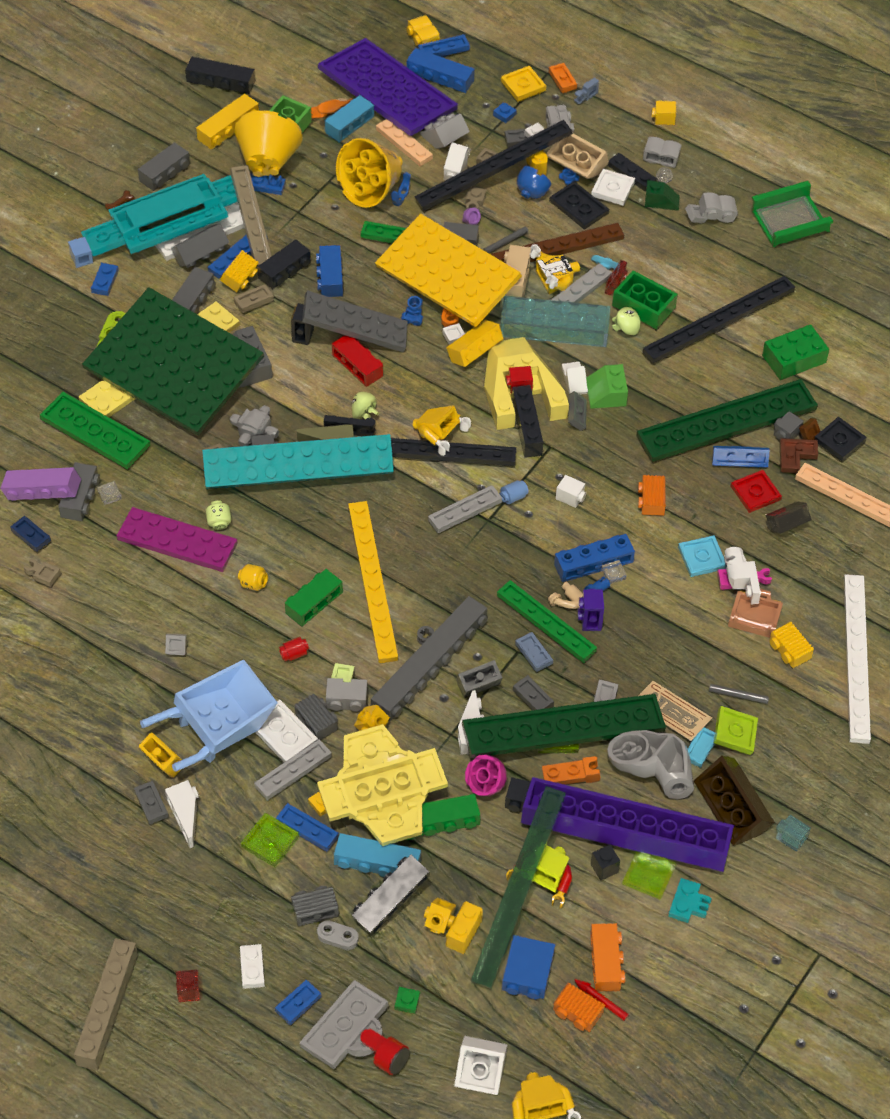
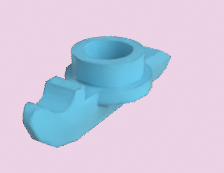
M598 255L591 257L592 261L594 260L597 264L600 263L608 270L611 268L621 269L623 267L622 264L614 262L610 258Z

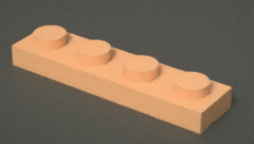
M386 119L376 125V131L420 167L433 159V154L389 120Z

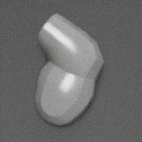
M647 730L631 731L616 736L609 743L607 749L609 760L619 770L642 778L655 776L661 784L664 794L671 799L686 798L693 792L694 784L690 755L686 744L675 734L656 733Z

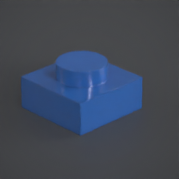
M503 102L493 111V116L507 123L516 115L517 110Z

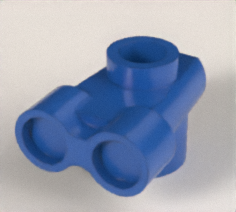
M411 296L407 301V308L402 313L401 319L408 321L407 324L421 326L423 316L421 315L423 300L418 296Z

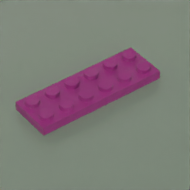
M134 507L131 508L117 534V540L220 572L224 571L238 544L236 538Z

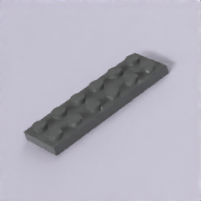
M308 290L306 291L302 322L396 351L404 352L406 349L408 321Z

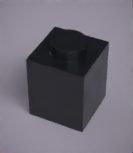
M511 777L505 797V808L513 812H522L530 781Z
M609 844L592 852L590 865L600 881L619 873L620 859Z

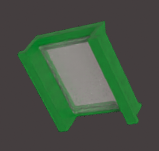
M809 181L752 196V213L773 248L776 245L823 231L830 232L833 219L831 216L822 217L810 197L811 184Z

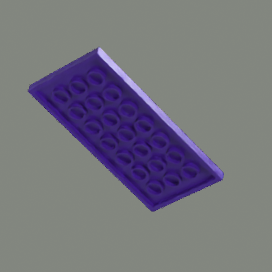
M366 38L318 63L320 71L356 97L361 95L371 102L376 112L409 136L414 135L424 129L425 126L430 125V123L436 122L441 116H447L458 108L456 102Z

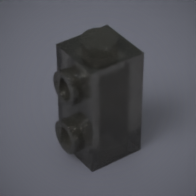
M800 501L766 514L768 529L772 533L777 534L812 520L807 503Z

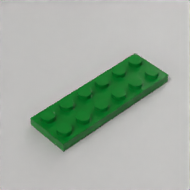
M62 392L40 414V420L126 469L150 446L148 439L65 392Z

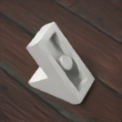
M580 362L562 364L561 369L569 394L573 391L580 395L587 394L585 367L581 366Z

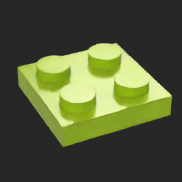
M720 706L713 743L751 755L754 752L758 718Z

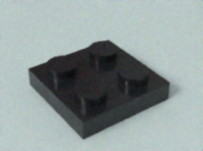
M839 416L814 438V440H818V444L842 462L864 444L867 439L865 435Z

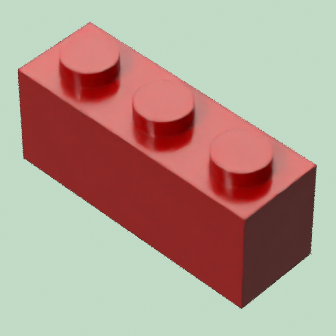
M344 335L332 343V356L365 387L383 377V363L376 359L369 349L364 348L357 338Z

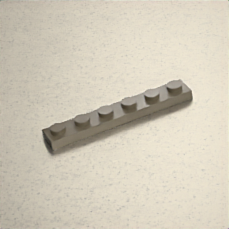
M248 165L233 167L230 169L246 235L252 257L259 262L257 265L259 266L271 257Z

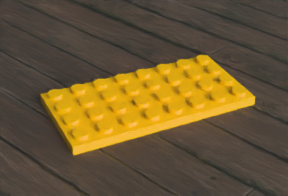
M421 213L375 262L376 266L474 327L479 325L522 277L521 272Z

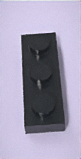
M617 153L608 160V167L619 174L635 178L634 184L645 192L648 180L657 181L656 177L621 153Z

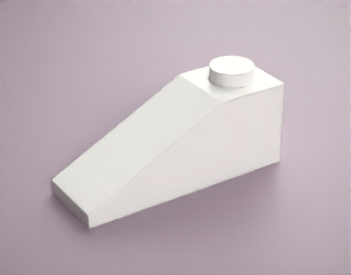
M187 780L165 789L166 800L189 848L194 847L197 813L196 798H199L195 786L191 787Z

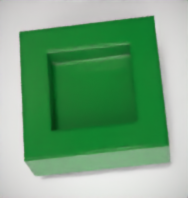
M399 987L394 1010L416 1014L420 991Z

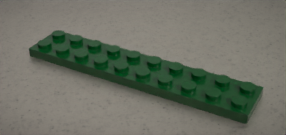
M802 379L637 430L636 436L651 462H655L773 424L778 418H782L789 411L798 416L817 410L818 404Z
M656 694L462 720V728L470 758H476L479 755L492 756L614 739L622 733L647 730L657 733L665 732L666 729Z

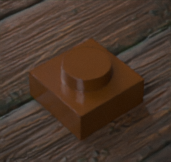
M810 418L799 427L803 440H814L815 436L821 432L817 419Z

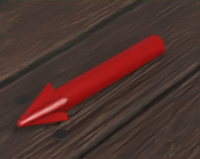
M574 980L582 992L603 1003L605 1008L625 1021L628 1018L629 1014L591 987L592 983Z

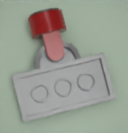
M355 980L299 1042L301 1048L333 1069L336 1068L347 1054L366 1056L373 1053L375 1054L374 1065L389 1075H394L404 1067L409 1057L408 1046L394 1037H388L387 1039L383 1037L382 1027L377 1019L389 1006L388 1001Z

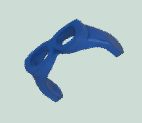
M407 172L403 174V181L399 191L391 193V199L395 206H400L409 193L411 175Z

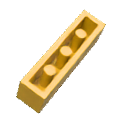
M243 94L196 127L197 140L212 150L234 134L235 124L242 115L259 111V103L248 95Z

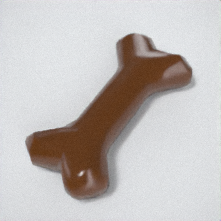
M126 190L123 196L114 203H106L105 209H112L125 202L133 201L135 198L133 195H130V191Z

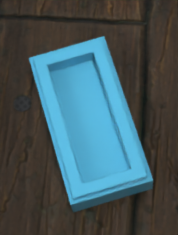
M704 727L694 737L688 747L691 764L700 768L703 766L715 745L713 743L715 732Z

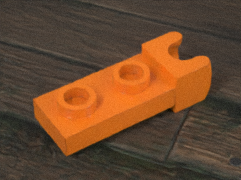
M596 756L586 757L579 761L542 766L543 778L547 781L564 785L585 781L586 783L600 781V770L596 769L598 767Z

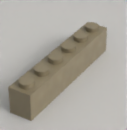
M116 938L114 940L74 1053L77 1066L98 1071L138 956L136 943Z

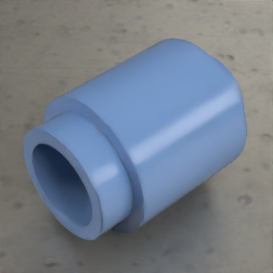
M517 480L501 487L499 494L503 502L511 504L524 498L528 494V487L524 481Z

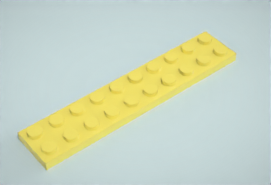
M214 302L197 314L229 333L240 326V321L217 302ZM105 380L100 381L79 396V401L107 417H111L135 400V398Z

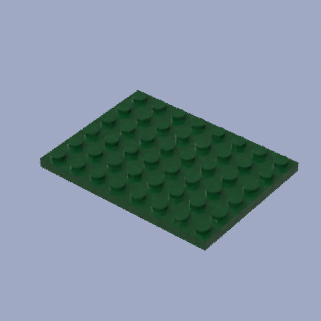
M148 287L87 357L82 366L99 378L199 436L262 360L264 353Z

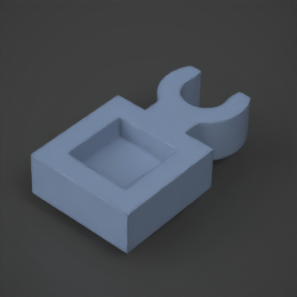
M594 77L589 82L587 81L583 85L582 90L575 92L577 98L574 101L581 104L584 100L587 101L598 93L599 80Z

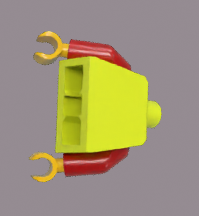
M542 845L538 849L527 850L514 865L516 868L506 873L507 881L511 876H516L512 883L517 885L520 880L518 875L520 873L553 892L558 890V894L552 897L551 905L553 906L554 901L558 899L561 901L559 907L561 909L564 905V893L567 894L572 881V871L568 865L569 857L566 856L565 850L560 846L553 849L548 845Z

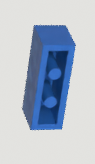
M340 245L319 246V253H316V264H320V266H317V277H321V279L317 280L318 290H321V294L327 297L343 296Z

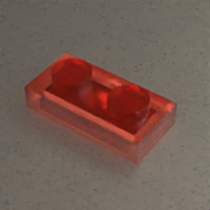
M620 260L607 279L605 294L611 296L620 285L621 280L626 278L628 273L626 261Z

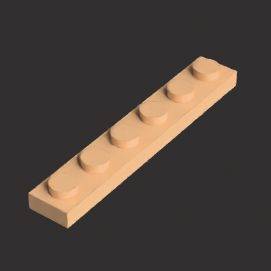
M804 463L796 474L795 480L890 527V505L807 463Z

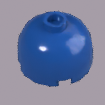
M524 166L519 172L517 187L524 198L537 199L548 192L552 183L544 174L538 175V170L529 166Z

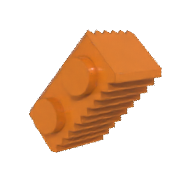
M643 475L642 482H638V493H641V497H638V508H642L641 514L664 516L666 507L665 476Z
M567 983L555 1000L553 1010L561 1019L567 1018L572 1021L577 1029L591 1032L603 1015L605 1005L589 996V994L582 992V990L574 985H571V983Z

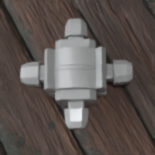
M264 405L259 410L253 409L252 411L246 409L242 415L233 414L231 416L230 423L238 427L240 446H248L252 443L251 436L274 434V438L278 437L279 430L271 426L270 408Z

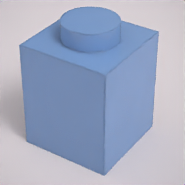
M85 237L68 241L69 252L76 268L93 263L92 252Z

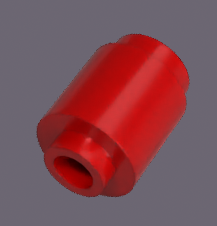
M300 636L282 643L283 646L279 647L284 662L288 660L293 661L307 655V650H309L306 639H301Z

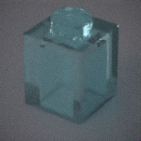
M789 815L786 820L782 819L777 825L776 830H778L776 839L797 852L808 839L811 828L792 815Z

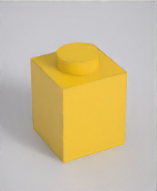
M656 101L655 108H652V118H655V125H675L676 101Z

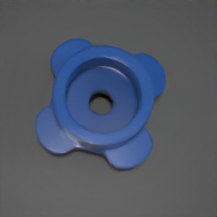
M568 168L559 174V178L563 179L566 185L579 180L576 172Z

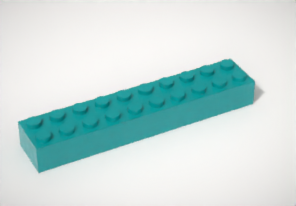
M390 434L202 450L206 489L381 475L394 472Z

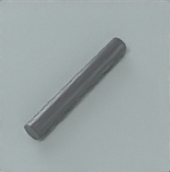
M525 226L483 250L491 253L528 233V228Z
M710 684L709 688L710 692L768 704L769 696Z

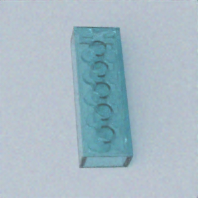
M504 296L500 329L503 337H524L529 340L607 347L611 306Z

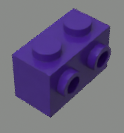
M603 589L583 590V596L579 597L578 620H581L582 631H602L604 615Z

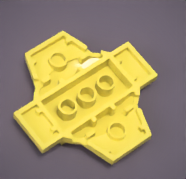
M382 724L344 735V767L339 770L337 777L317 782V787L330 822L344 817L362 822L381 846L422 835V804L429 792L448 787V782L435 748L416 754L410 750L404 751Z

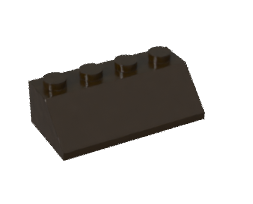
M722 755L694 780L717 820L734 825L730 840L733 846L760 836L775 823L735 758Z

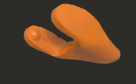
M346 98L333 99L312 107V119L326 117L337 112L353 98L349 100Z

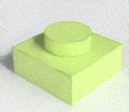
M335 663L331 678L343 679V682H351L355 666Z

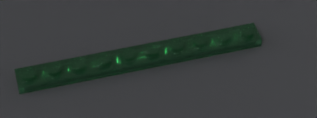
M548 786L545 787L471 978L472 983L488 989L493 987L566 797L565 792Z

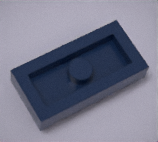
M23 516L10 526L11 531L36 552L51 542L50 536L26 516Z

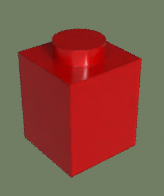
M531 366L509 367V374L505 376L507 386L510 387L511 393L512 387L530 385L531 390H533Z

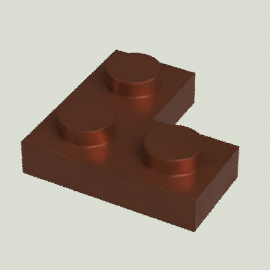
M780 439L781 472L798 473L800 470V459L818 458V440Z

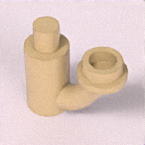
M565 582L562 588L565 590L564 594L571 601L563 600L562 596L556 592L548 598L551 606L558 605L564 608L577 609L579 608V597H582L583 593L575 585Z

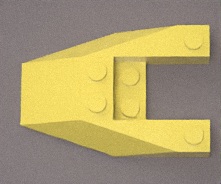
M524 337L502 340L488 350L484 390L497 430L515 427V410L511 401L512 393L505 380V376L509 374V367L531 366L533 375L532 394H542L550 421L568 418L569 403L565 390L554 373Z

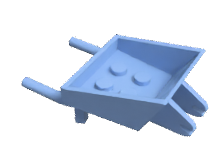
M241 660L175 693L174 704L176 707L141 720L140 725L142 728H145L167 718H179L181 727L188 726V724L191 725L205 746L197 754L172 764V768L176 772L204 759L211 763L215 759L216 753L258 731L278 703L245 660Z

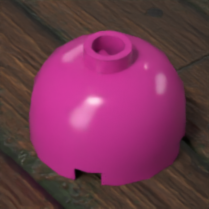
M490 755L477 756L472 762H469L465 771L467 785L470 786L473 793L480 796H491L500 792L507 780V771L504 764L498 758Z

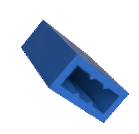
M513 935L503 977L502 990L512 995L522 994L531 999H544L554 957L555 944Z

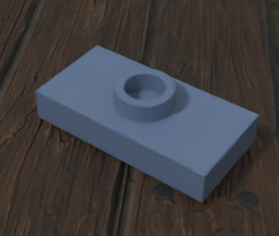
M533 632L515 641L516 646L536 672L553 664V659Z

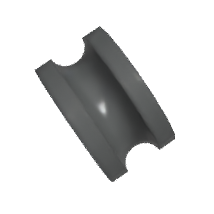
M429 626L419 628L417 631L418 643L422 645L434 633V630ZM424 634H429L427 638H423Z

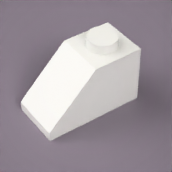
M452 142L444 166V180L467 169L468 147Z

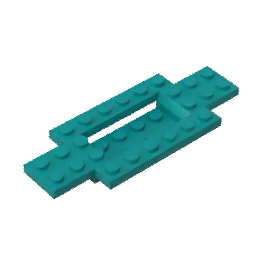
M205 174L114 207L108 210L112 218L111 221L82 231V237L86 238L93 257L125 244L130 254L221 221L228 218L225 206L238 202L232 177L230 175L211 182ZM203 204L205 209L141 233L139 231V227L180 213L186 209Z

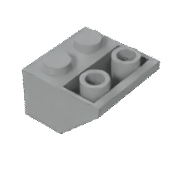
M451 113L447 116L443 115L437 119V122H432L430 125L425 126V130L421 131L420 135L437 149L445 147L470 131L461 113L456 115Z

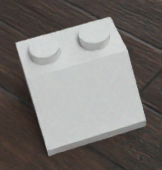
M464 1036L460 1050L455 1087L498 1095L508 1044Z

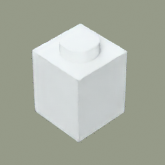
M567 475L564 476L556 490L557 500L575 508L586 497L585 483Z

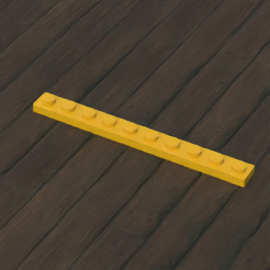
M367 501L348 503L378 663L398 661V653Z

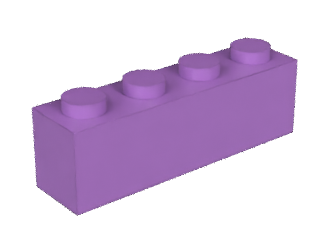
M74 467L6 471L0 489L8 500L75 497L81 478Z

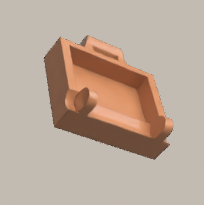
M760 589L759 604H751L750 597L746 596V592L738 591L728 627L770 638L771 632L777 627L783 603L771 600V592Z

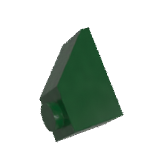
M647 181L644 207L679 211L680 195L665 182Z

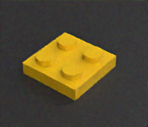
M530 66L501 76V82L517 102L546 91V85Z

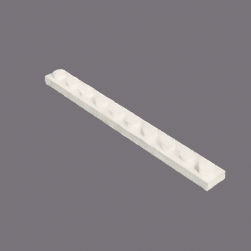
M844 575L849 742L870 744L864 576Z

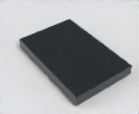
M575 181L549 197V202L584 230L608 215L610 211L609 208Z

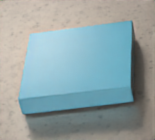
M715 535L678 544L690 577L715 572L727 567Z

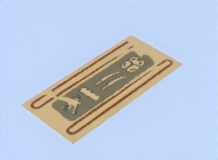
M654 681L639 695L656 694L665 725L690 741L712 719L706 713Z

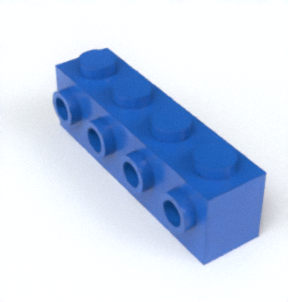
M627 534L616 535L609 539L598 540L591 544L580 545L570 550H562L555 553L554 566L561 581L566 582L633 563L635 550Z

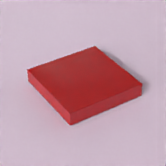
M764 470L735 480L730 485L749 513L782 500V495Z

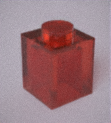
M198 970L176 971L178 1001H200Z

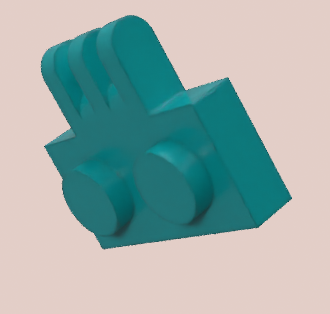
M681 878L668 917L689 923L691 915L706 918V911L709 909L708 904L711 903L712 898L699 893L701 884Z

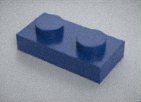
M101 263L91 286V293L109 296L119 271L117 265Z
M305 980L275 1007V1012L291 1025L321 998V993L309 981Z

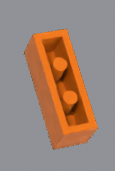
M617 923L591 924L590 940L594 989L598 992L620 991L621 983H625V971L621 970L620 964H623V951H619V944H622L621 931L617 930Z

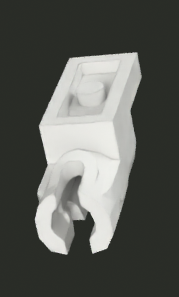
M739 547L727 548L724 557L727 565L728 579L732 588L746 589V596L750 597L751 604H759L761 592L755 561L747 562L743 550Z

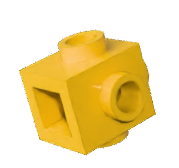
M378 705L367 706L358 714V719L354 726L359 731L382 724L385 726L390 717Z
M437 897L431 903V906L426 908L424 926L430 928V931L434 933H445L456 918L453 916L456 904Z

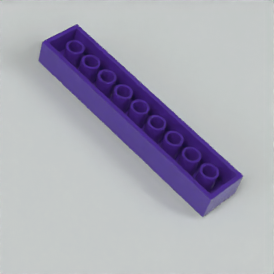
M532 777L521 817V823L722 872L724 871L734 827L731 824Z

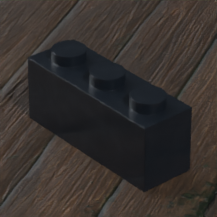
M294 240L257 266L258 279L273 290L311 263L310 250L298 240Z

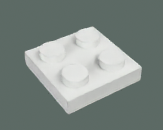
M603 169L591 195L595 198L624 206L635 183V178Z

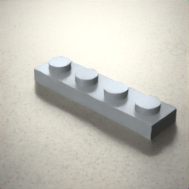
M599 263L571 284L565 291L551 299V305L563 314L608 281L612 277V272Z
M491 485L429 515L428 521L436 532L440 533L502 503V497Z
M318 739L254 783L255 788L268 801L331 758L332 752Z

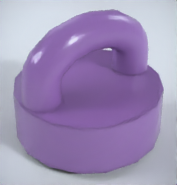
M477 208L466 209L462 221L466 224H478L481 219L480 211Z

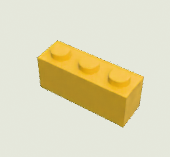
M484 320L446 348L452 363L466 367L504 338L499 324Z

